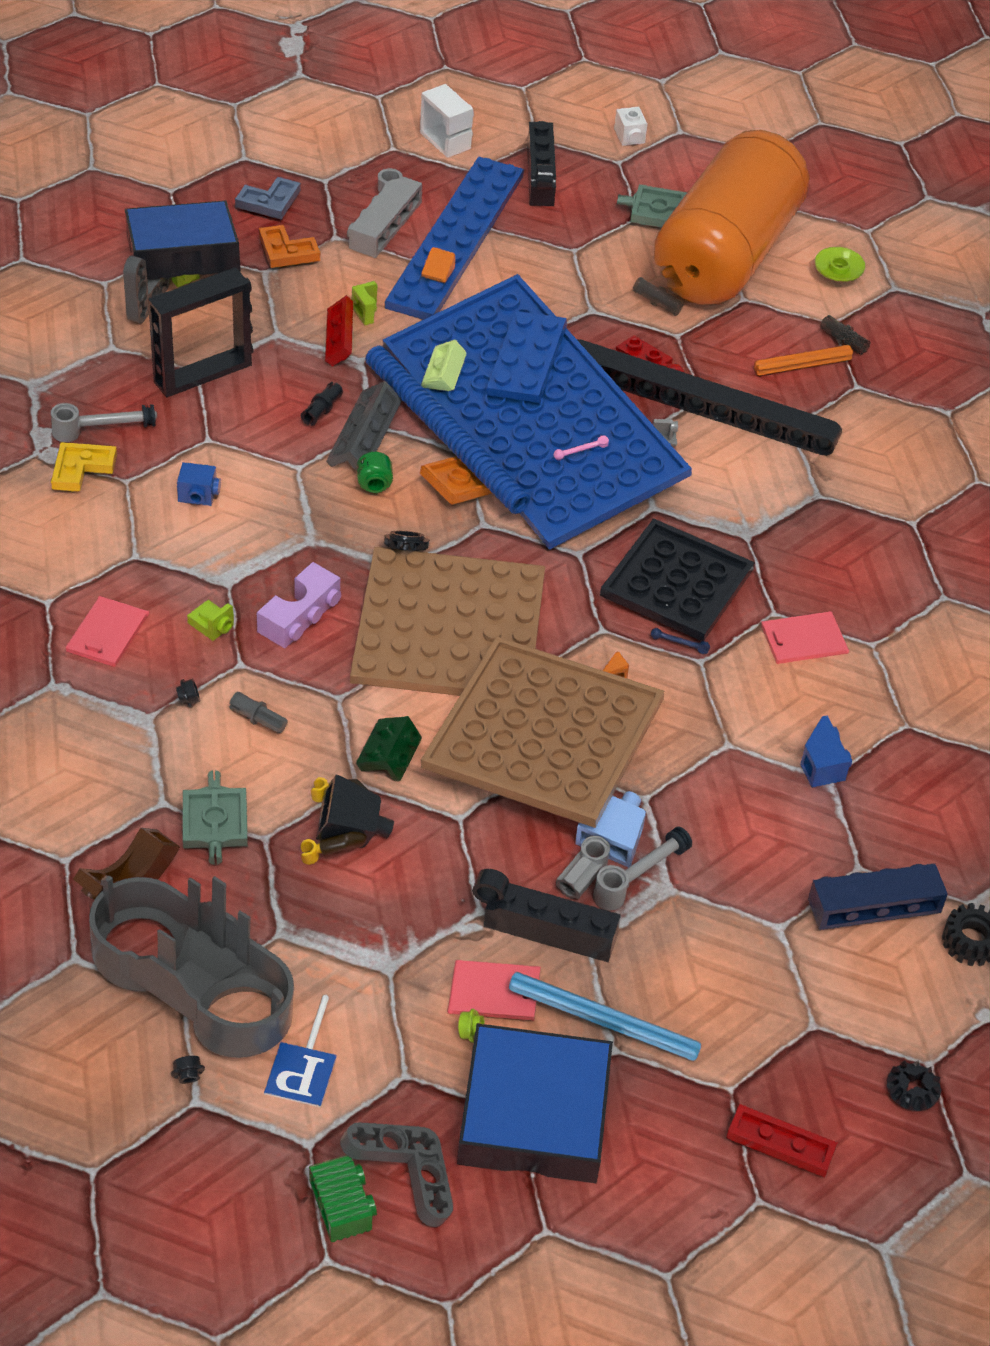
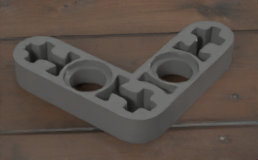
M129 256L123 270L126 315L130 321L143 323L149 315L148 299L165 293L170 285L171 278L147 280L146 261L139 257Z
M362 1122L353 1123L348 1127L340 1139L341 1148L347 1156L356 1160L407 1163L416 1211L420 1220L428 1226L439 1227L449 1218L453 1211V1202L441 1143L434 1131L425 1127ZM383 1137L392 1138L397 1143L398 1149L393 1150L387 1147ZM421 1170L431 1172L435 1176L436 1183L426 1181L421 1174Z

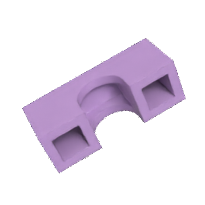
M314 562L294 578L295 599L298 601H285L275 595L257 612V632L284 649L293 641H297L312 623H317L322 614L330 607L335 606L341 598L340 577Z

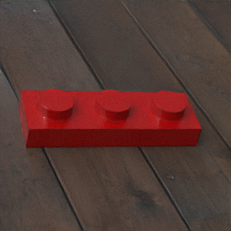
M347 295L327 308L325 361L332 367L340 361L346 360L352 354L353 300Z
M739 1104L726 1137L729 1140L824 1178L838 1142L742 1104Z

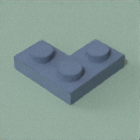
M277 177L268 191L244 185L235 198V207L282 220L301 191V183Z

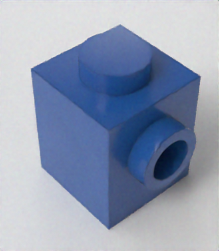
M182 462L177 479L178 502L212 506L214 495H219L221 488V478L216 477V466Z

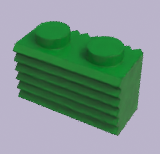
M345 1155L309 1166V1181L330 1241L335 1242L343 1238L356 1236L358 1233L363 1234L365 1231H371L373 1216L377 1215V1209L373 1196L371 1194L365 1195L362 1185L366 1184L361 1164L354 1165L352 1158Z

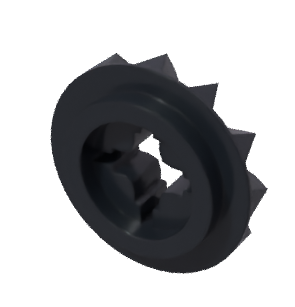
M397 530L384 535V544L392 549L420 551L426 550L429 547L430 540L425 538L422 533Z
M904 1060L899 1066H893L887 1078L886 1084L890 1097L898 1105L908 1110L923 1111L933 1107L938 1102L942 1092L940 1077L933 1074L932 1067L926 1068L921 1066L919 1060L915 1063H907ZM921 1080L920 1087L916 1086L907 1091L910 1081Z

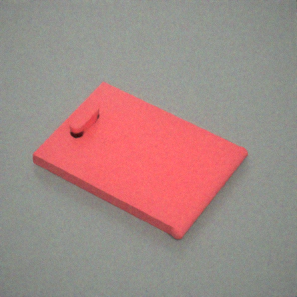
M99 596L66 646V652L115 667L145 619L149 616V611Z
M831 611L761 622V627L777 664L849 653L847 644Z
M456 960L447 1012L448 1014L460 1015L463 1011L470 1012L471 1009H475L483 1017L534 1021L537 1001L511 991L509 984L515 972L540 980L541 967Z

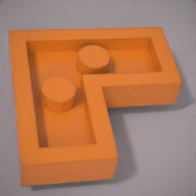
M284 225L259 228V238L270 268L320 261L321 253L315 237L289 240Z

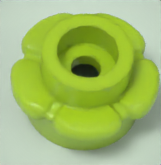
M477 1010L463 1011L459 1017L458 1028L460 1038L469 1039L471 1043H474L476 1024H485L484 1017L479 1015Z

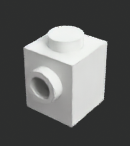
M640 107L616 109L614 130L622 146L645 143L647 122Z

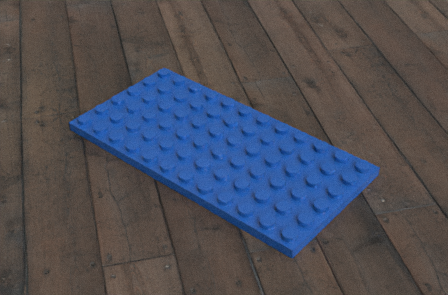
M519 274L383 339L384 348L420 385L422 384L435 346L457 340L464 348L466 357L455 389L453 391L424 389L530 495V503L520 515L549 550L692 476V468L567 328L540 403L487 395V385L515 311L555 316ZM600 436H606L609 439V444L605 448L593 447L566 455L561 460H556L553 455L557 449L567 450L598 441Z

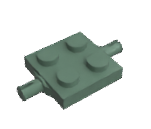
M639 184L638 191L633 197L619 194L617 205L631 206L630 222L662 227L687 192Z
M212 770L208 772V787L183 790V848H209L208 861L210 864L215 865V854L217 864L222 863V848L248 846L246 788H227L221 786V773L215 770L214 780Z

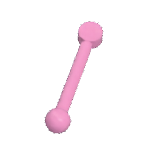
M600 436L598 441L567 450L557 449L553 455L556 460H561L566 455L593 447L605 448L609 444V439L606 436Z

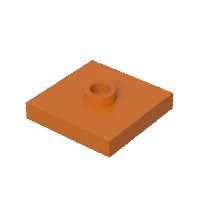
M457 456L421 465L420 474L451 505L493 494Z

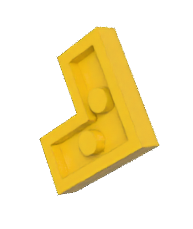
M61 442L51 479L52 489L81 491L85 472L113 474L117 447Z

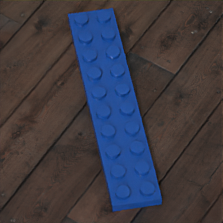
M478 156L385 300V309L422 320L440 312L522 180L524 169ZM432 247L455 254V269L446 283L421 276Z

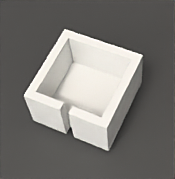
M446 84L422 92L420 133L447 158L471 149L473 136L471 127L474 117L472 106Z

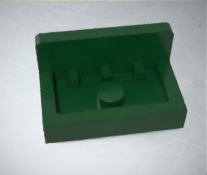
M409 716L378 719L356 764L361 772L387 770L394 781H401L421 742L422 736Z

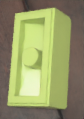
M457 340L435 346L421 384L423 388L453 391L455 389L466 357V351Z

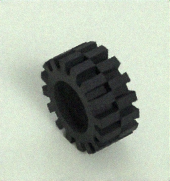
M969 903L967 909L964 904L958 906L957 910L953 909L950 916H948L942 934L944 948H950L948 954L951 957L957 954V961L960 963L963 962V959H967V965L973 966L975 961L978 962V966L984 965L985 961L990 963V910L988 913L985 912L984 905L980 904L979 908L975 909L974 903ZM962 930H977L986 939L982 941L972 940Z

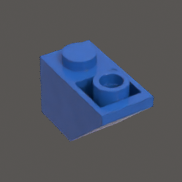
M828 715L821 717L805 744L800 764L812 788L846 781L849 767L852 765L850 752L844 749L840 741L839 731L837 727H833Z

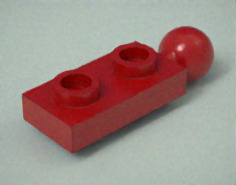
M635 335L616 346V351L684 372L679 364L672 363V357Z

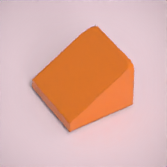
M432 247L421 276L446 283L455 269V254Z
M617 651L603 671L627 678L629 664L620 652Z

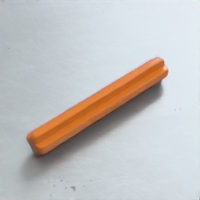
M843 345L756 360L754 371L756 375L761 376L848 361L852 359L853 350L850 345Z

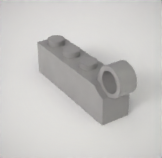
M392 168L383 169L378 173V191L380 193L373 197L370 205L361 211L358 219L351 223L347 230L349 249L374 258L380 254L422 203V183L403 177L400 171Z

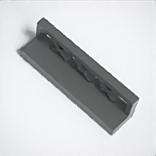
M386 381L361 392L326 460L331 467L348 461L357 471L359 458L366 453L378 450L402 401Z

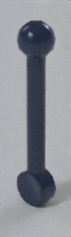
M659 628L652 629L650 633L653 639L662 638L696 648L701 654H707L710 649V645L706 641L700 643L663 633Z

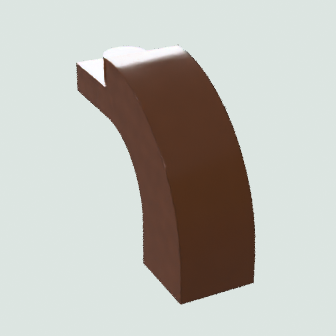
M140 828L129 848L115 863L101 870L79 868L73 880L83 887L81 891L86 896L94 900L103 891L101 880L105 876H111L113 883L135 877L158 880L172 862L180 846L157 829Z

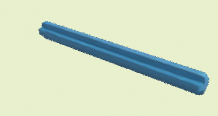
M515 972L511 978L509 989L513 992L694 1061L698 1057L701 1049L699 1041L522 973Z

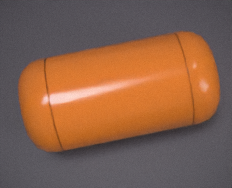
M766 130L743 131L723 145L656 236L653 257L657 266L666 267L661 273L664 278H668L667 286L671 291L682 299L699 305L722 304L741 292L806 199L810 176L805 159L794 144L776 133Z

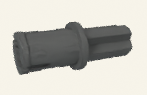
M236 692L230 700L229 704L231 705L229 708L246 716L252 724L259 722L277 733H282L287 726L288 720L267 709V704L263 701L257 702L241 692Z

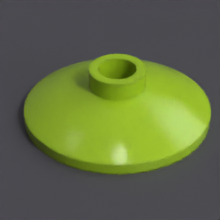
M829 247L821 250L816 255L815 267L819 273L829 279L852 281L864 273L865 262L858 253L851 249Z

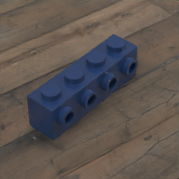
M936 863L927 865L915 864L905 868H885L875 872H855L846 876H826L813 880L808 901L818 929L825 930L942 913L948 893Z

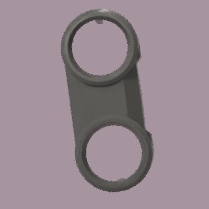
M105 876L101 880L103 891L94 900L89 914L90 943L95 966L107 980L127 990L151 992L193 1021L195 1035L201 1044L210 1051L222 1056L234 1058L255 1056L273 1048L286 1036L291 1027L293 1016L294 981L292 974L279 957L250 938V916L240 910L237 920L226 912V883L214 876L212 878V902L200 903L201 884L192 878L188 879V897L171 885L153 878L135 877L113 883L111 876ZM137 918L157 922L168 929L173 935L171 937L161 929L157 931L158 958L153 955L138 956L133 951L122 952L110 944L106 938L110 931L118 924ZM237 992H256L271 998V1016L251 1023L230 1022L214 1015L208 1009L222 997Z

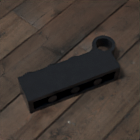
M544 121L529 122L527 140L530 206H554L556 166L553 123Z
M483 869L478 873L472 892L479 901L487 904L484 927L609 963L618 936L621 914L511 884L506 875L495 869Z

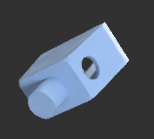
M630 791L625 792L622 799L612 796L596 828L582 823L578 824L575 844L581 847L582 842L587 837L600 836L609 843V859L629 868L643 831L646 811L639 807L641 803L640 797Z

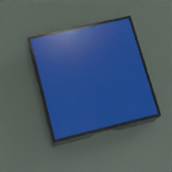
M226 200L125 209L130 252L132 256L146 261L147 280L194 274H217L235 267L241 271L239 241Z
M477 1023L459 1139L457 1165L500 1171H529L551 1178L597 1184L601 1163L613 1041Z

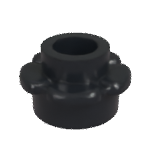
M194 679L180 680L181 686L176 687L180 703H187L188 707L192 708V704L200 702Z
M199 1056L181 1057L172 1062L173 1071H171V1076L179 1079L181 1084L193 1083L200 1079L199 1075L205 1070V1066L201 1065Z

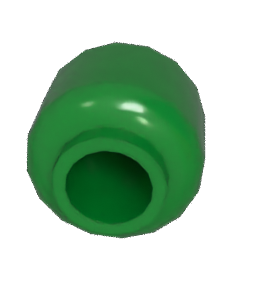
M376 451L366 453L359 458L357 462V481L362 489L371 493H380L391 486L393 482V467L389 456Z

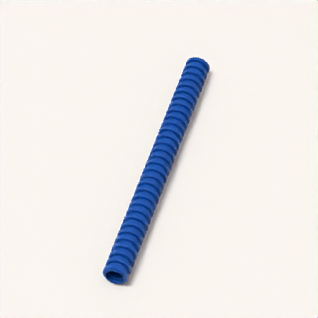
M375 346L368 351L365 360L372 370L391 386L403 402L494 493L500 502L513 514L524 511L530 503V495L515 482L383 346Z

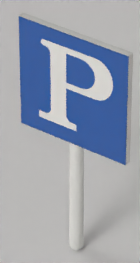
M328 995L322 996L306 1048L283 1042L280 1043L264 1091L265 1095L321 1108L337 1057L334 1054L313 1050L329 1000Z

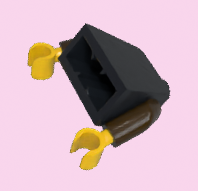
M337 774L330 783L323 777L315 779L314 788L310 791L313 801L322 802L316 839L320 840V843L316 844L311 839H306L301 843V850L304 852L301 854L303 863L308 865L314 864L319 859V853L328 855L350 849L364 848L375 834L386 838L390 836L394 820L379 815L381 798L379 795L369 791L358 779H346Z

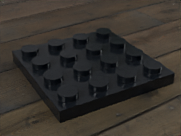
M653 518L603 584L600 596L695 639L704 641L752 573L755 562Z

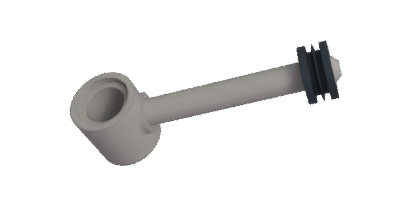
M70 403L57 404L51 410L52 435L60 442L76 440L80 435V427L143 422L144 427H147V424L149 426L150 424L156 426L157 412L154 410L153 404H150V407L142 405V411L79 416L78 408Z
M680 826L675 827L666 834L665 843L626 870L615 865L601 868L597 874L593 893L596 905L604 910L619 909L624 904L627 888L631 881L674 852L681 855L692 847V839L689 833Z

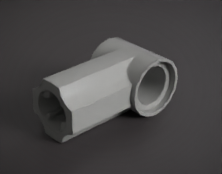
M590 836L582 842L580 852L556 880V886L563 895L570 899H579L595 880L598 871L604 866H608L610 852L608 841L600 836Z

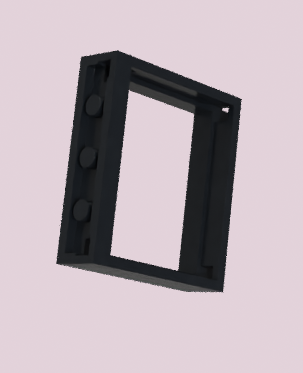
M236 267L148 299L153 380L166 398L252 366L251 354H253V346L251 343V333H253V327L250 320V313H252L250 292L252 291V286L248 277L245 278ZM232 296L234 348L175 370L171 317Z

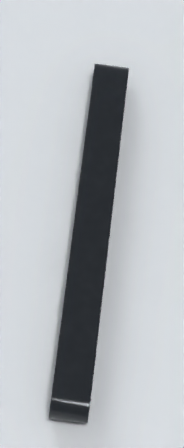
M577 339L622 391L819 455L827 456L832 454L842 435L841 426L833 420Z

